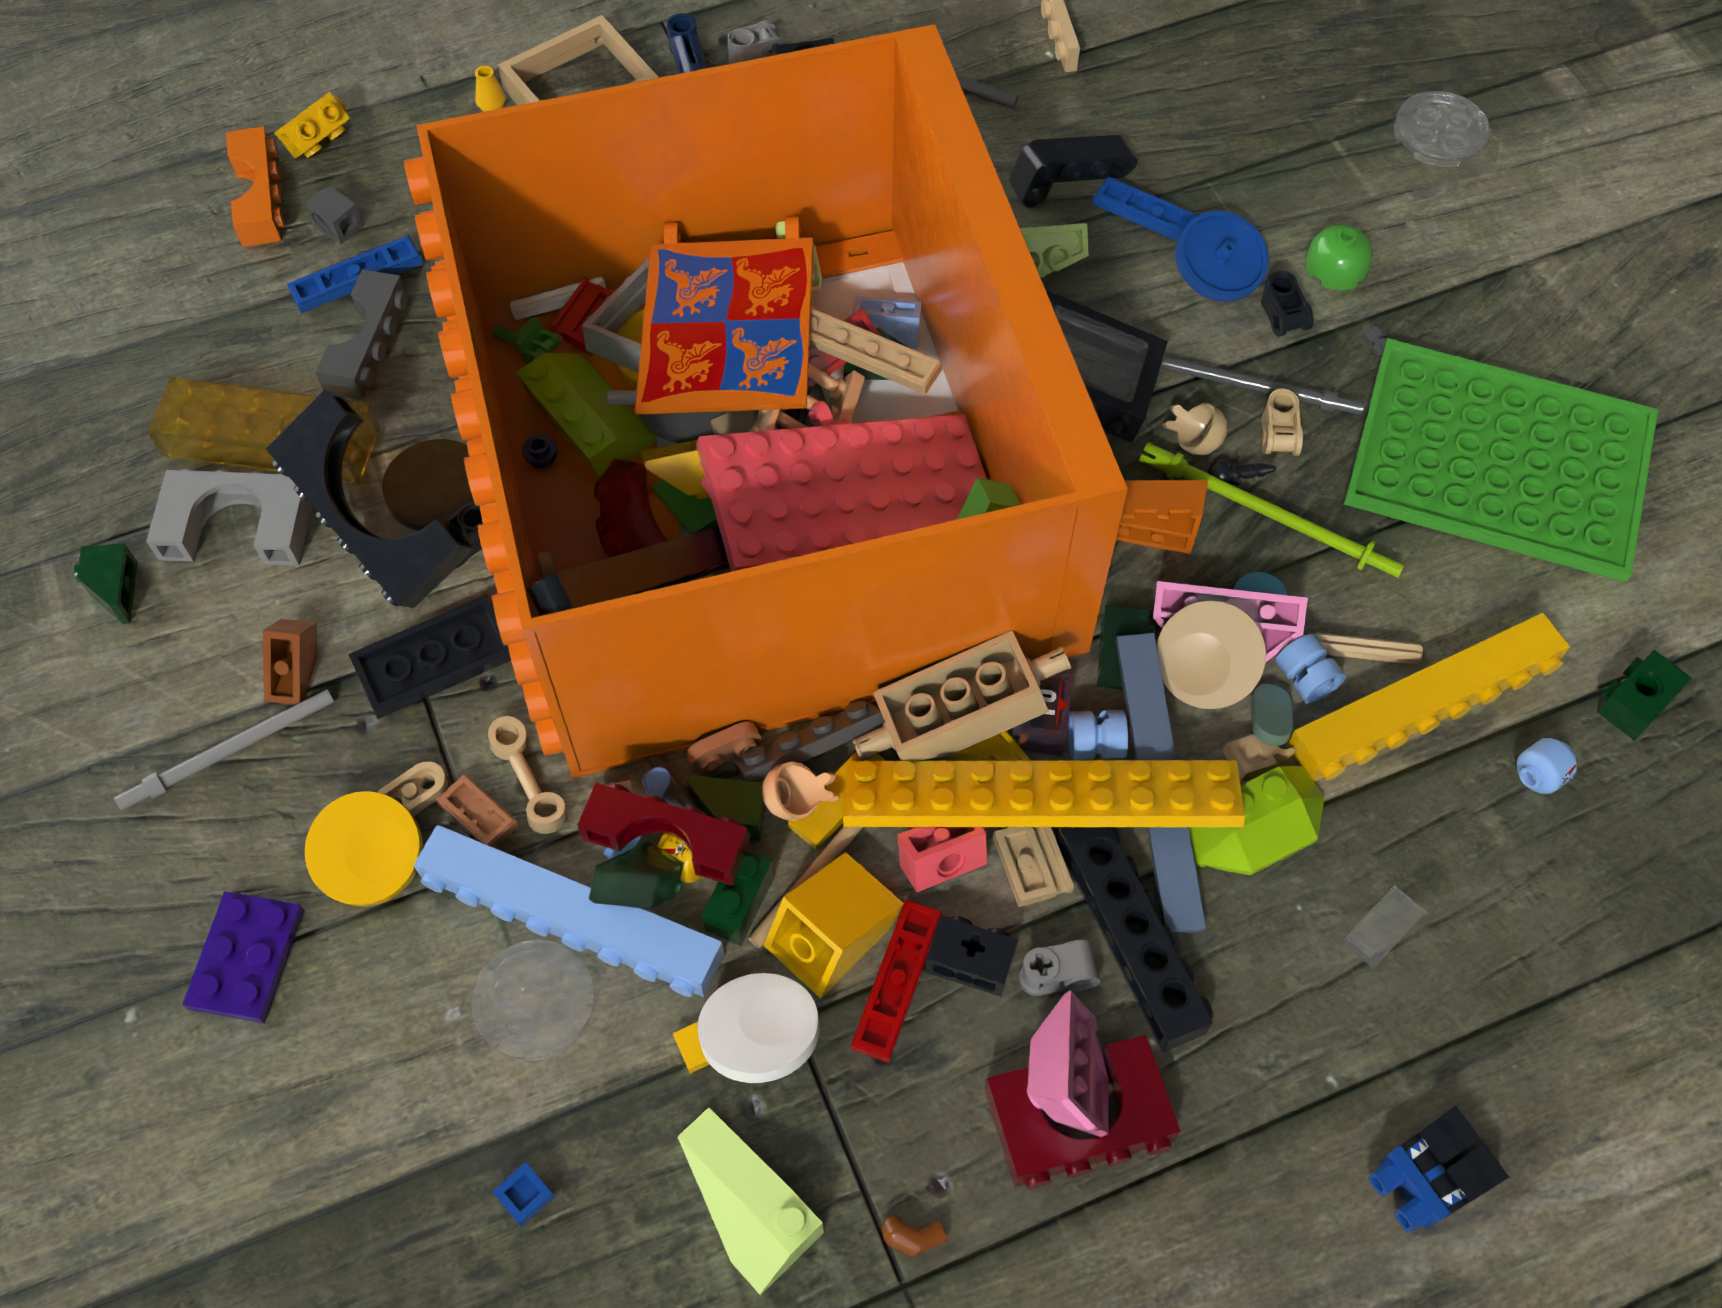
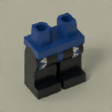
M1456 1106L1379 1161L1380 1166L1368 1178L1374 1189L1382 1197L1397 1188L1405 1198L1407 1203L1396 1210L1394 1214L1407 1233L1423 1226L1429 1229L1509 1178V1175L1485 1144L1446 1169L1443 1166L1481 1139Z

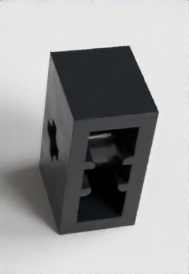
M941 915L926 957L925 972L1002 997L1018 940L1011 938L1008 932L999 928H989L986 930L974 926L967 918L952 915L949 918ZM970 948H975L978 950V952L975 953L974 957H969L967 955V953L970 951Z

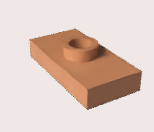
M463 774L436 799L438 805L478 842L496 848L519 827L517 821L466 774Z

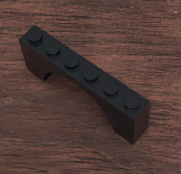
M324 389L268 445L266 450L274 459L272 461L273 466L281 474L289 477L296 485L294 487L295 492L303 500L311 503L316 508L317 512L315 515L320 522L337 533L339 536L337 541L340 546L359 559L361 562L359 567L362 572L380 584L383 588L381 591L383 597L396 607L415 608L474 548L452 523L435 519L428 526L414 534L394 539L378 537L357 520L345 498L342 484V465L348 443L364 420L342 395Z

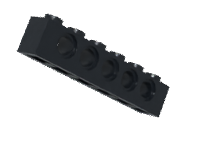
M1060 827L1056 841L1061 854L1162 1053L1206 1035L1213 1024L1211 1005L1205 996H1199L1192 983L1194 982V975L1191 967L1185 959L1180 960L1175 951V939L1172 931L1167 924H1161L1156 915L1157 907L1155 900L1148 889L1143 890L1137 879V866L1130 855L1125 856L1119 844L1121 839L1117 828ZM1101 854L1107 858L1108 863L1098 864L1090 856ZM1119 888L1124 891L1126 897L1115 898L1108 892V889ZM1136 922L1143 927L1145 932L1140 934L1133 933L1126 927V923ZM1144 958H1157L1162 963L1163 968L1155 970L1148 967ZM1163 994H1176L1180 998L1182 1005H1169L1164 1000Z

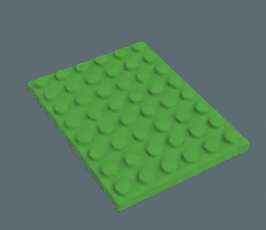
M1387 338L1344 505L1626 583L1632 576L1658 409Z

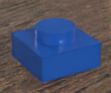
M527 1162L492 1191L521 1227L555 1198Z

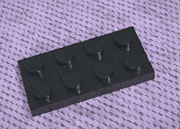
M487 595L349 654L377 719L511 661L508 645L504 646L495 612Z

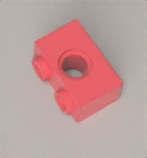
M915 827L897 834L900 867L916 892L987 865L986 832L982 827Z

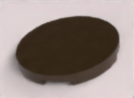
M432 439L408 447L393 459L383 477L382 493L388 510L399 523L410 529L420 531L435 519L445 521L464 505L474 502L464 463V458L469 457L467 445L449 439Z

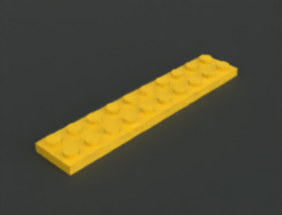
M1237 760L848 761L843 808L844 827H1244L1245 820Z

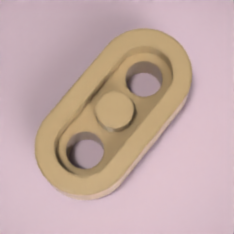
M421 762L381 788L377 793L395 799L415 816L434 803L447 790L448 780L441 766L434 762ZM427 782H435L433 787L423 789Z

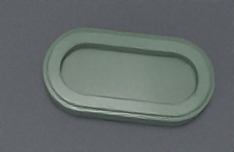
M1261 684L1257 686L1251 698L1252 730L1260 741L1269 745H1282L1289 740L1293 730L1290 695L1286 690L1274 684Z

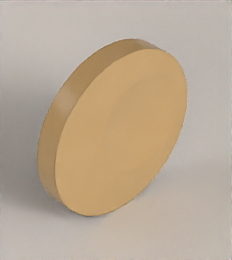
M1202 601L1182 608L1167 621L1156 645L1163 683L1179 700L1197 708L1219 709L1241 701L1256 687L1265 667V643L1258 626L1244 611L1224 602Z

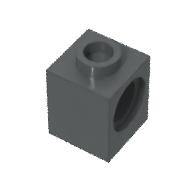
M330 186L306 204L314 227L340 245L364 226L356 203Z

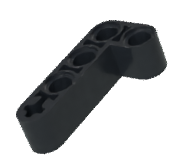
M1120 135L1038 139L1031 141L1022 149L1010 175L1009 182L1025 207L1031 208L1041 204L1046 199L1053 183L1106 179L1108 176L1112 178L1125 177L1135 169L1137 158Z

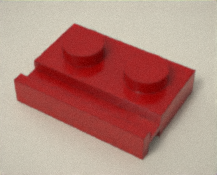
M585 276L551 323L550 332H556L563 336V340L593 356V353L586 351L582 324L613 293L599 284L597 286L589 282V278Z

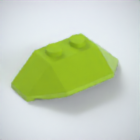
M1278 766L1240 785L1245 813L1244 827H1188L1195 866H1208L1222 871L1253 875L1317 842L1325 797L1303 766Z

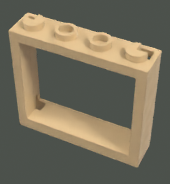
M603 15L498 64L503 89L517 105L539 101L525 82L603 44L636 79L630 83L659 77Z

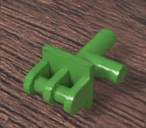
M531 317L517 332L501 325H496L493 329V336L517 347L525 365L543 353H552V347L557 348L561 344L560 339L554 333L542 329L541 323L534 317Z

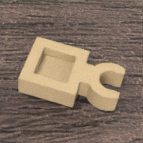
M1254 734L1228 742L1222 750L1227 760H1237L1240 781L1260 776L1274 769L1278 763L1288 762L1296 751L1294 747L1281 749L1277 745L1266 744L1260 741Z

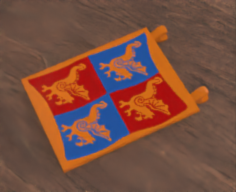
M799 217L785 218V239L681 243L678 223H664V244L650 245L635 404L636 415L807 408L813 237L801 238Z

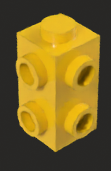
M328 92L274 133L294 159L303 153L309 158L322 148L319 141L328 136L330 140H333L346 129L342 124L349 120L350 117L346 113L347 109L344 103L338 97L333 96L331 92Z

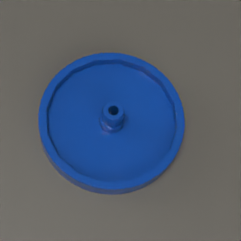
M1209 211L1196 216L1183 229L1176 243L1175 258L1182 277L1197 293L1211 300L1234 302L1246 298L1262 283L1268 271L1269 255L1262 236L1247 220L1230 212Z

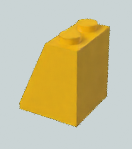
M845 852L783 897L763 946L821 999L889 931L900 912L903 902Z

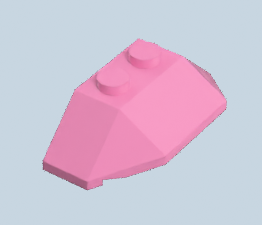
M1157 581L1153 619L1162 629L1175 613L1188 605L1202 601L1228 603L1244 611L1258 626L1265 643V663L1290 643L1300 638L1304 633L1308 601L1306 597Z
M1070 990L1063 995L1030 1040L1027 1093L1033 1105L1038 1109H1043L1055 1122L1103 1137L1108 1134V1074L1103 1049L1095 1034V1031L1098 1030L1097 1020Z

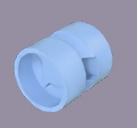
M1315 634L1304 635L1285 647L1275 660L1287 679H1295L1293 686L1306 704H1312L1327 697L1346 679L1345 673L1333 658H1326L1327 649Z
M1102 710L1098 716H1095L1092 711L1069 712L1067 733L1071 760H1092L1096 754H1100L1103 759L1126 758L1128 727L1124 710Z

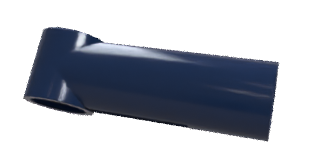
M685 13L671 16L667 21L669 50L674 56L679 74L709 68L697 33L695 18Z

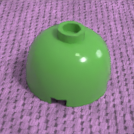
M1344 224L1331 225L1320 231L1312 240L1306 254L1305 267L1311 278L1315 275L1316 278L1321 280V286L1338 291L1350 290L1357 287L1360 281L1368 277L1371 269L1373 249L1369 238L1361 230Z

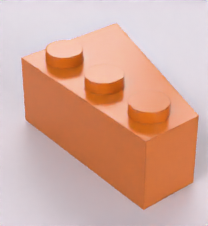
M1124 480L1128 491L1116 540L1191 554L1203 516L1208 480Z

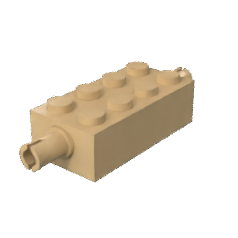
M1011 630L873 692L885 721L882 722L883 727L858 738H853L852 741L856 745L855 749L861 761L891 747L897 751L901 761H939L1049 712L1039 688L1041 685L1040 681L1066 669H1071V665L1062 646L1030 661L1029 657L1025 658Z

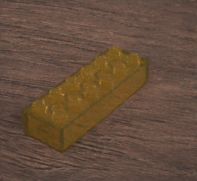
M171 376L147 433L161 456L279 472L273 466L272 461L274 459L266 448L317 396ZM347 400L364 421L356 429L346 448L342 465V481L360 483L380 427L370 403Z

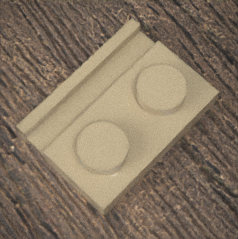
M1008 827L994 831L993 840L1018 907L1051 899L1061 893H1072L1074 885L1051 827Z

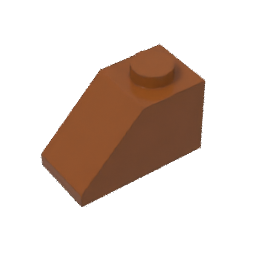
M280 619L263 630L264 702L297 705L304 701L317 659L316 622Z

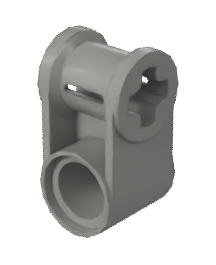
M769 20L743 28H736L728 34V62L732 64L773 56L774 45L787 43L777 35L775 24Z
M1075 940L1061 945L1034 948L1026 954L1019 973L1021 988L1032 996H1042L1070 990L1072 992L1083 991L1093 988L1100 983L1091 942L1088 940Z

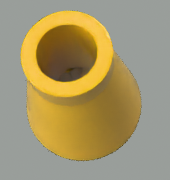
M490 66L478 67L475 70V102L483 112L503 108L506 96L494 75L493 69Z

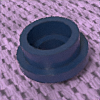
M542 434L530 437L522 447L524 459L536 468H545L551 465L558 451L554 439Z

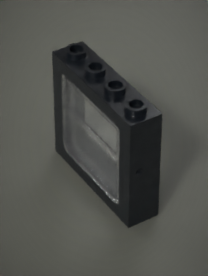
M1046 290L1103 430L1132 443L1145 421L1168 341Z

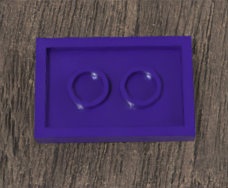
M224 891L182 1005L187 1010L265 1024L304 912L301 905Z

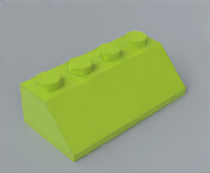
M543 353L515 372L528 396L600 481L639 455L640 451L646 450L657 442L654 435L627 405L607 404V390L613 389L582 353Z

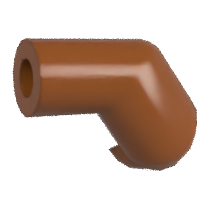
M890 1216L883 1221L881 1226L883 1239L888 1246L907 1256H917L948 1241L939 1221L918 1230L904 1223L901 1217Z

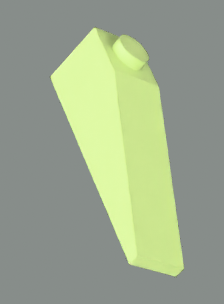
M1087 223L1020 228L1040 278L1089 256Z
M708 1108L678 1135V1139L731 1263L761 1296L824 1233L823 1222L738 1135Z

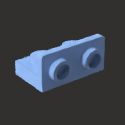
M856 296L852 314L862 308L875 328L879 327L911 349L918 347L922 312L921 301Z

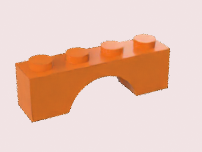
M264 126L226 132L227 155L237 178L254 181L251 188L244 195L231 201L233 227L242 247L281 241L280 227H285V221L281 208H278V204L283 203L280 187L276 184V181L281 180L278 164L274 161V158L278 157V149L274 138H268Z

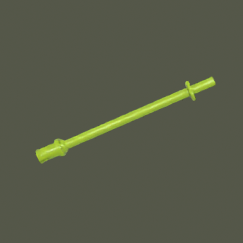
M1148 442L1143 450L1147 453L1140 456L1139 462L1167 473L1166 477L1171 480L1180 477L1188 480H1208L1207 489L1358 559L1357 569L1361 571L1367 563L1399 578L1405 566L1373 551L1376 544L1375 541L1371 540L1367 547H1364L1189 465L1184 454L1178 452L1175 455L1154 445L1152 442Z

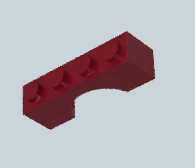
M595 782L577 824L584 841L616 851H621L629 842L645 834L664 833L674 836L682 841L690 850L695 875L731 886L734 885L749 845L747 828L743 827L742 823L733 818L722 817L721 819L706 816L702 810L696 807H676L668 804L666 800L652 794H648L645 797L631 793L626 787L615 783H610L606 786Z

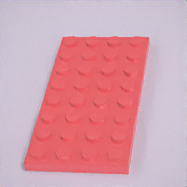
M965 414L699 436L696 443L731 572L957 520L976 478L987 479Z

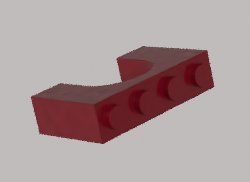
M1146 1035L1107 1045L1104 1050L1103 1056L1107 1074L1117 1101V1119L1113 1127L1108 1130V1134L1103 1137L1075 1139L1056 1131L1047 1122L1041 1109L1035 1107L1028 1096L1029 1072L1027 1067L987 1078L984 1090L1014 1187L1025 1184L1028 1190L1036 1189L1051 1183L1050 1177L1066 1173L1068 1178H1074L1092 1171L1091 1165L1107 1161L1109 1167L1117 1166L1132 1160L1131 1154L1147 1150L1148 1155H1155L1172 1148L1171 1143L1176 1140L1181 1131Z

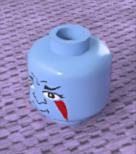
M1553 738L1540 739L1523 751L1516 761L1517 772L1522 783L1540 794L1555 792L1573 779L1577 771L1574 751L1566 743Z

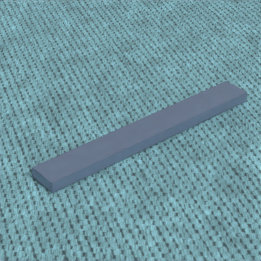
M1154 633L1117 636L1115 643L1135 760H1176ZM1146 827L1162 923L1168 925L1173 935L1204 932L1206 924L1189 828Z

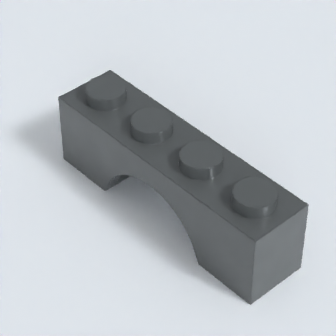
M364 269L361 270L351 296L358 315L366 320L365 325L352 339L341 344L327 346L315 372L323 390L327 389L343 397L363 400L367 389L374 383L375 370L379 361H383L385 357L387 342L390 336L395 334L397 319L401 310H404L408 303V293L404 290L399 275Z

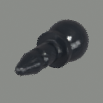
M1238 460L1233 461L1232 464L1226 461H1217L1210 466L1208 474L1229 484L1240 485L1241 478L1263 477L1274 472L1276 467L1266 463L1247 464L1240 467Z

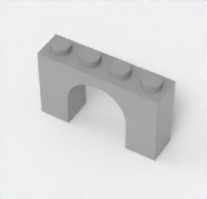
M192 469L166 470L146 542L158 560L194 562L201 532L207 520L224 507L234 504H250L262 509L253 545L262 562L269 565L299 566L313 505L303 500L295 492L294 487L296 485L289 477L283 474H266L260 471L238 473L226 470H218L216 472L195 471Z

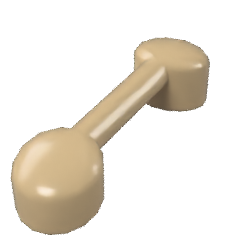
M511 716L497 718L488 729L490 748L495 756L510 761L529 799L526 808L529 826L533 831L541 834L556 832L566 821L564 800L560 795L553 792H542L523 755L528 741L525 726L522 722Z

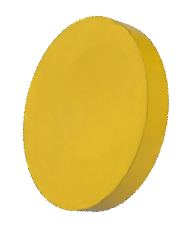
M370 791L350 793L328 804L313 821L305 842L306 867L316 886L330 898L351 906L367 907L378 905L397 896L413 880L417 873L414 863L423 850L422 835L414 816L395 799Z

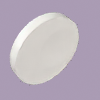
M770 973L745 975L724 984L708 998L698 1020L700 1046L708 1063L725 1077L746 1083H763L777 1080L797 1070L814 1051L820 1031L817 1007L809 992L790 978Z

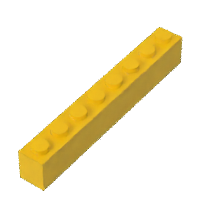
M1541 613L1294 730L1287 748L1294 747L1296 751L1293 757L1299 766L1305 768L1314 782L1321 778H1325L1327 781L1332 780L1342 774L1348 765L1355 762L1358 765L1365 764L1378 754L1377 751L1386 747L1390 750L1396 749L1403 745L1409 739V736L1420 732L1421 735L1427 734L1438 727L1441 723L1440 721L1451 717L1452 720L1458 719L1469 712L1472 708L1471 706L1479 702L1487 705L1496 700L1502 694V691L1510 687L1513 690H1518L1528 684L1533 679V676L1542 673L1544 676L1553 673L1562 666L1563 662L1561 659L1570 646L1546 615Z

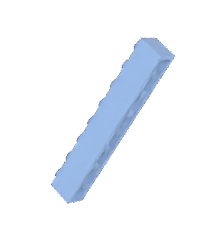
M439 825L435 827L414 863V867L421 877L420 882L435 892L441 893L443 889L456 894L455 897L471 907H477L478 903L491 908L490 912L496 917L511 922L513 918L526 923L525 926L530 931L540 936L546 937L548 933L562 938L561 942L571 949L582 952L586 948L598 953L597 957L603 962L616 967L620 963L634 968L633 972L636 975L651 982H655L656 978L668 982L672 990L686 997H692L693 993L703 998L705 997L725 955L723 944L717 939Z

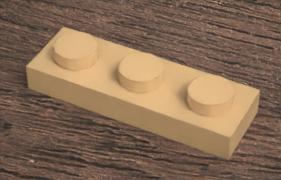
M1042 0L1041 13L1043 19L1048 21L1049 38L1055 41L1056 58L1058 61L1061 60L1065 72L1077 71L1080 46L1064 0Z

